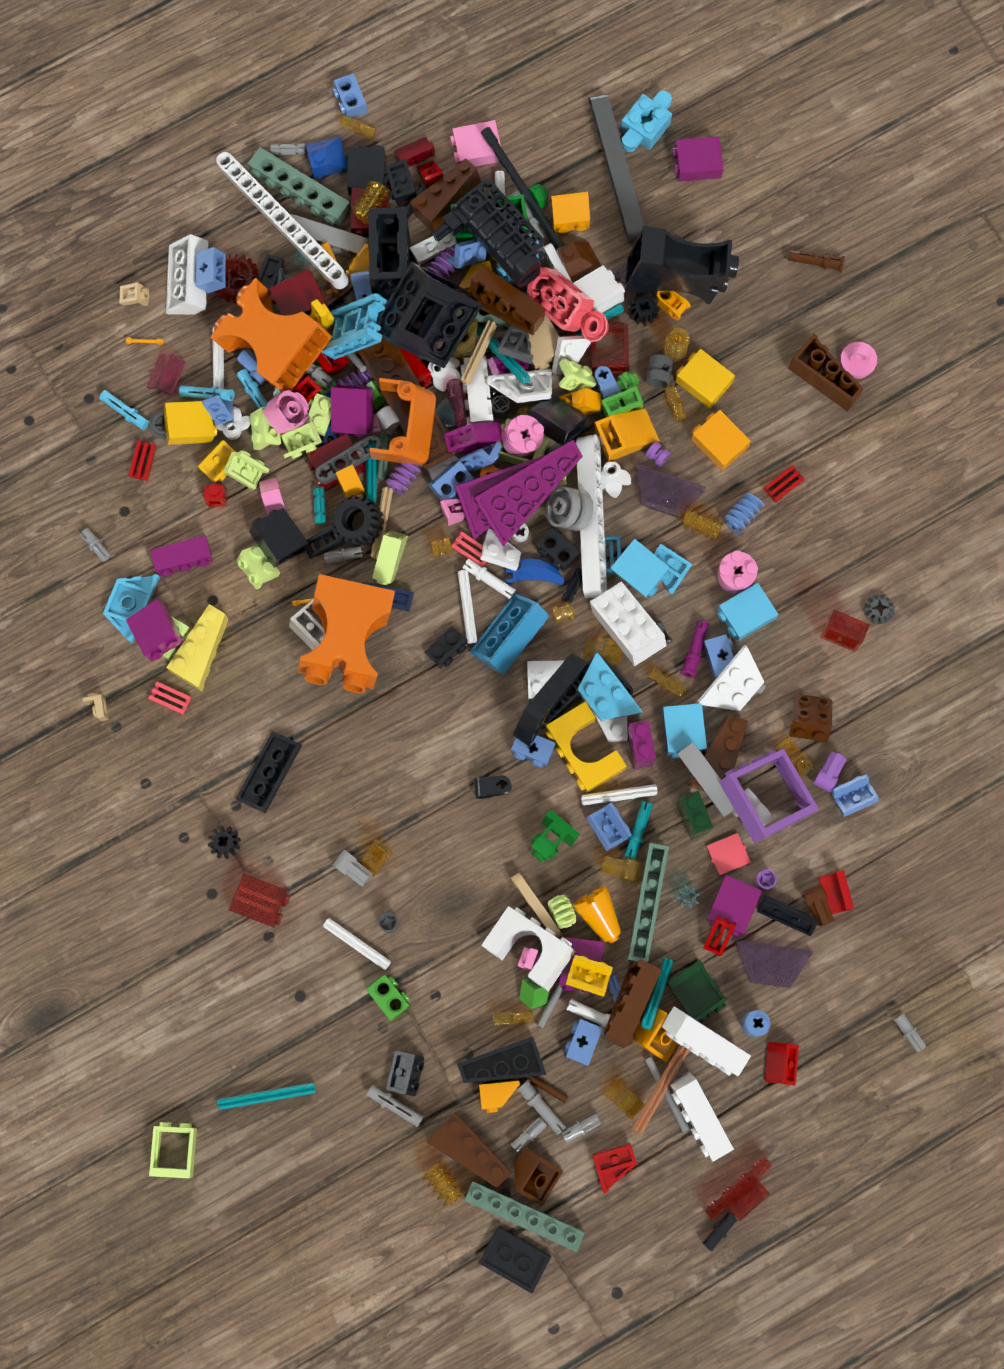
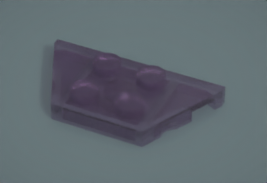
M637 464L636 471L641 506L677 518L705 492V486Z
M736 941V946L740 952L749 982L755 984L790 988L813 952L810 950Z

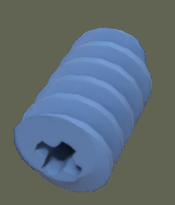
M745 493L743 498L738 501V504H735L733 509L729 511V515L724 517L725 524L733 533L740 535L739 528L745 530L746 527L743 523L749 525L751 522L748 517L755 519L753 512L759 514L758 506L764 508V503L756 496Z
M755 1010L744 1015L741 1025L748 1036H762L770 1028V1019L763 1011ZM754 1020H758L757 1025L759 1027H753L755 1024L753 1022Z

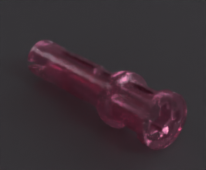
M455 378L449 380L446 387L449 391L448 399L452 403L455 426L461 428L467 425L463 405L465 395L462 391V381Z

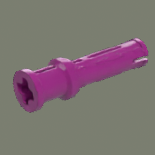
M697 620L689 652L685 654V663L683 669L680 670V674L685 677L696 678L697 676L695 672L698 663L701 662L699 655L709 623L706 621L701 623L702 620Z

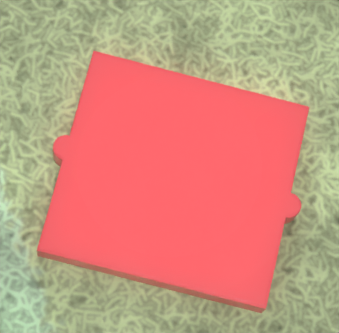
M738 833L706 846L712 858L711 863H714L719 876L751 863L745 850L746 846H743Z

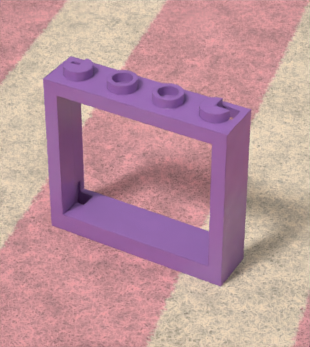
M774 749L766 753L765 758L761 755L753 759L750 765L746 762L739 766L737 771L733 768L725 773V778L719 781L754 844L819 810L784 749L777 752ZM773 761L801 810L765 828L737 778Z

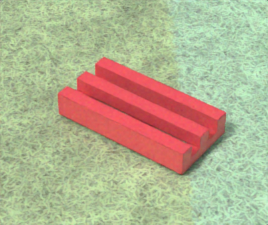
M461 532L460 536L451 545V548L465 558H470L483 568L486 561L480 562L459 548L458 544L481 558V553L462 541V539L481 551L483 545L464 532Z
M156 681V686L152 689V694L149 695L148 699L184 715L192 698ZM159 688L186 699V701L183 702L159 691ZM156 694L183 706L182 709L155 698Z

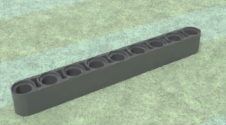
M607 93L589 97L590 109L628 243L636 242L645 225Z

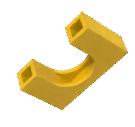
M585 701L546 725L547 731L545 734L550 741L556 743L557 748L555 750L560 758H565L567 762L565 766L571 775L574 773L577 777L576 783L580 790H585L588 793L626 770L627 766L617 750L594 763L582 762L574 756L570 746L572 737L596 719Z

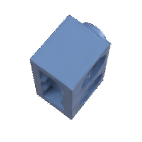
M354 73L334 80L335 88H332L335 98H339L341 102L338 104L340 111L346 115L347 120L368 113L365 99Z
M455 460L427 485L440 501L449 500L457 497L456 485L474 478L460 461ZM457 472L462 474V479L459 482L455 479ZM444 484L448 486V491L445 494L441 491V487Z

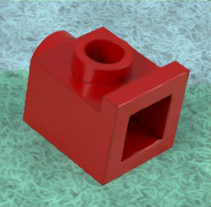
M219 483L205 485L204 501L207 506L226 507L227 488Z

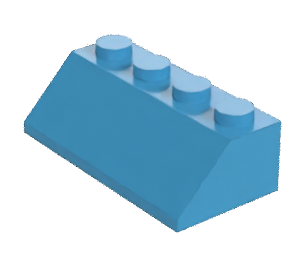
M515 593L470 650V653L492 670L504 675L527 644L533 639L537 631L544 625L549 615L537 602Z

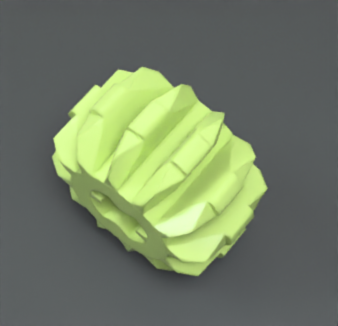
M558 895L548 901L550 914L559 929L568 928L576 923V915L567 896Z

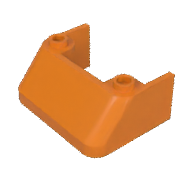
M380 378L381 390L397 392L402 400L411 401L406 437L399 436L393 438L390 442L389 450L370 448L371 459L415 465L425 464L429 459L436 407L435 394L409 381Z

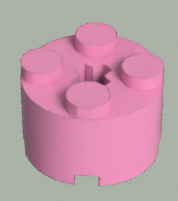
M286 390L267 403L264 415L275 431L282 434L292 431L307 422L309 406L306 399L300 393Z
M517 416L507 423L502 430L501 440L505 450L516 457L529 455L542 444L544 427L531 416Z
M734 551L726 555L722 559L717 572L721 588L732 594L741 593L750 588L756 579L758 570L754 559L741 551Z

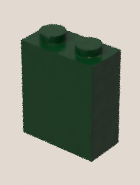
M699 790L680 797L676 805L690 839L693 840L708 834L713 829V825Z

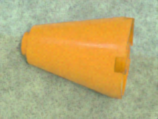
M606 886L592 891V894L588 896L586 894L573 904V907L604 942L613 943L620 938L621 930L609 890Z

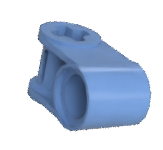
M369 270L350 274L356 300L362 299L363 295H366V297L372 295Z
M601 366L596 369L594 376L595 386L598 392L601 393V400L621 392L608 367Z

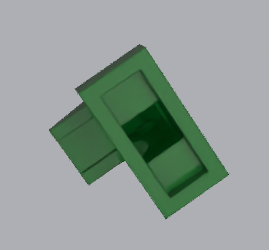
M549 810L541 822L547 827L541 835L537 833L531 840L533 844L531 846V855L536 857L541 863L543 861L547 862L549 858L552 860L559 852L557 847L563 841L572 847L580 833L552 810ZM551 831L559 837L555 843L546 837Z

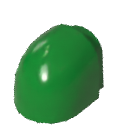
M539 183L530 187L529 191L541 209L544 208L548 202V192L545 186H541Z

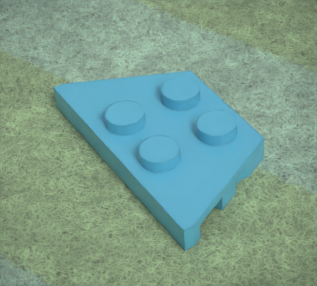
M157 574L148 577L137 576L131 579H117L103 614L132 644L135 637L126 619L150 603L160 576Z
M598 653L595 654L577 691L600 721L635 714L640 715L643 712L602 657Z

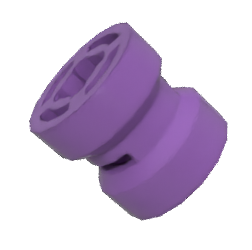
M656 441L648 449L645 456L648 459H653L655 464L661 467L668 460L671 452L663 449L661 444Z
M769 869L760 871L755 877V884L760 890L771 889L777 881L775 873Z

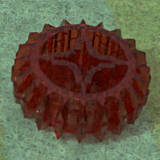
M228 254L225 264V280L229 286L214 292L219 294L221 299L225 297L227 302L232 299L233 303H236L237 294L241 288L250 285L254 278L260 279L257 265L252 263L250 258L246 260L244 255L239 258L238 254H235L234 258H232ZM243 269L249 272V279L243 275Z

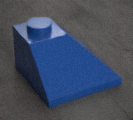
M341 137L306 145L314 179L348 170Z

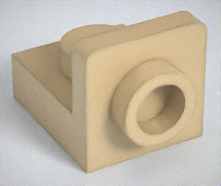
M138 282L120 286L119 303L126 306L140 303L143 306H148L149 289Z
M91 693L87 695L88 697L82 698L83 703L86 705L95 704L92 706L94 717H97L101 722L109 720L105 697L101 694L99 695V693Z

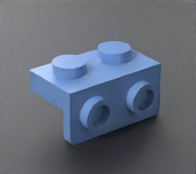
M476 239L455 244V254L448 257L447 262L455 268H464V266L470 264L475 265L486 260V250Z
M495 442L460 457L458 461L470 473L494 463L499 457L498 453L502 446Z
M867 774L857 776L845 784H839L832 790L833 801L843 817L879 802V797L870 785Z
M612 803L607 804L604 808L586 818L606 851L632 836L629 827L624 823L618 809Z

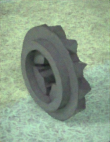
M161 410L154 413L150 418L149 429L155 437L166 440V429L164 431L159 426L164 421V411Z
M878 593L870 596L865 602V615L873 623L884 624L890 621L894 615L895 606L887 595H880ZM878 603L881 604V607L886 608L882 611L881 616L879 610L874 609L878 606Z

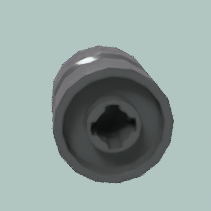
M660 354L650 356L646 383L655 388L669 387L673 359Z

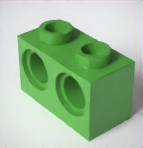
M635 386L603 399L601 409L606 418L611 415L643 409L644 402Z
M383 975L366 990L389 1020L393 1021L410 1007L408 1002L411 1000L404 991L399 993L396 989L398 984L392 976L387 977ZM386 983L389 986V991L387 994L382 995L379 993L378 988L381 984ZM394 999L401 1001V1007L398 1010L391 1008V1002Z

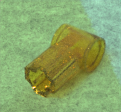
M604 856L601 873L618 876L627 881L638 882L642 862Z

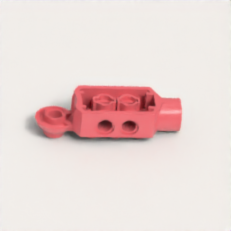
M540 266V275L524 286L527 288V296L546 309L545 315L562 330L576 332L581 329L585 339L590 342L601 340L608 332L607 318L603 313L593 311L594 300L558 270L542 268Z

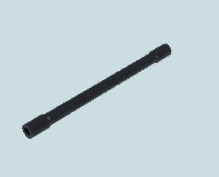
M486 127L483 129L481 135L499 159L520 194H524L525 202L549 237L555 250L564 246L565 244L550 224L500 146L491 128Z

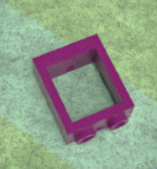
M500 422L471 423L445 433L444 437L448 452L476 451L495 442H502V428Z

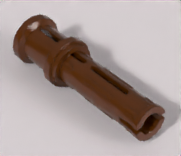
M790 249L788 261L821 266L824 270L829 268L838 270L840 273H842L845 256H830V253L819 255Z

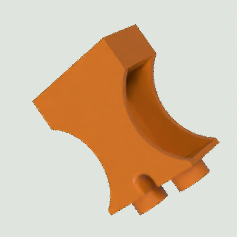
M254 278L250 285L241 288L237 294L236 301L237 305L243 309L242 314L238 317L233 316L231 313L221 316L216 321L214 333L210 338L228 353L239 349L254 350L257 358V373L279 391H292L331 340L332 336L318 322L304 312L288 316L275 314L269 297L271 292L258 279Z
M319 574L312 610L322 622L324 639L313 651L300 657L297 673L305 674L304 679L309 683L325 685L328 679H330L332 671L339 669L343 673L342 682L345 690L353 693H364L366 688L374 689L378 673L367 659L365 641L374 631L387 625L395 591Z

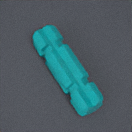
M317 487L313 490V496L315 497V523L324 524L326 523V515L324 514L326 513L325 498L323 497L325 492L324 488Z

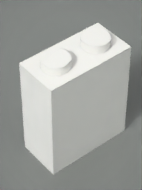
M604 265L573 283L594 300L593 311L605 313L624 301L625 290L622 284L614 280L611 270H607Z

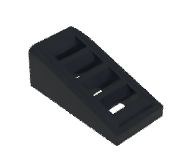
M331 526L306 540L308 542L306 551L310 559L346 543L334 532L335 527ZM325 537H328L330 543H327ZM318 540H321L323 547H320ZM311 543H314L316 551L313 550Z

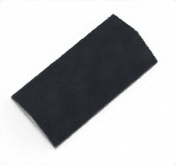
M272 732L238 793L236 800L257 811L266 813L302 745Z

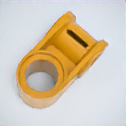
M657 291L655 300L657 299L658 301L657 306L676 321L681 318L680 315L686 309L691 307L690 303L675 291ZM660 295H667L668 299H662Z

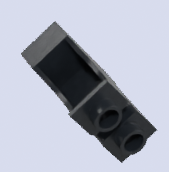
M644 226L627 256L624 290L642 294L657 291H678L697 296L706 304H710L718 292L725 293L729 278L736 277L739 267V256L731 255L732 240L718 243H694L676 238L666 229Z

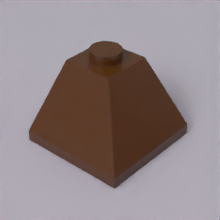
M571 242L556 249L572 283L601 267L589 242Z
M524 1147L514 1164L516 1191L543 1206L563 1170L527 1147Z

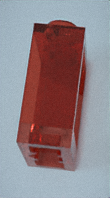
M615 322L608 324L609 329L606 334H623L624 359H597L596 342H591L592 373H595L596 369L601 366L608 367L611 373H625L629 371L628 324Z
M833 610L826 620L819 638L855 652L864 641L870 624Z

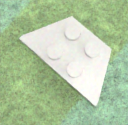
M552 369L526 371L530 375V382L522 384L513 373L487 376L486 382L517 403L540 401L551 398Z
M746 645L741 648L698 700L699 704L740 711L762 686L764 680Z

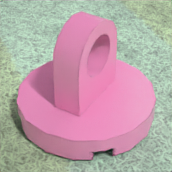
M864 342L850 343L843 349L840 355L841 367L854 378H865L874 371L877 365L876 352L870 345Z

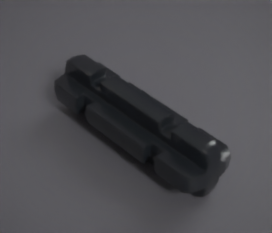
M576 568L574 576H572L566 588L567 592L562 597V601L568 604L572 602L573 595L576 594L581 584V568Z

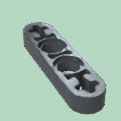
M369 436L320 465L316 469L317 480L322 484L335 480L337 478L336 473L333 474L329 466L332 465L335 472L342 470L335 467L336 462L339 460L346 463L344 468L352 464L356 467L371 458L370 448H368L369 443L375 444V449H381L380 440L376 436ZM362 446L367 450V454H365ZM354 451H360L362 456L359 459H353L351 454ZM322 471H324L325 473H327V475H328L327 478H325L324 476H321V472H322Z

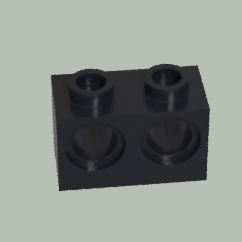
M554 527L537 542V552L543 558L547 557L551 561L550 564L563 573L580 556V552ZM547 542H553L555 546L553 548H547L545 544ZM562 554H565L569 557V559L567 561H561L558 557Z

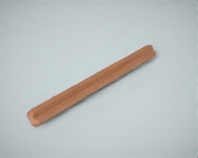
M678 1046L632 1127L634 1132L642 1134L689 1052L686 1047Z

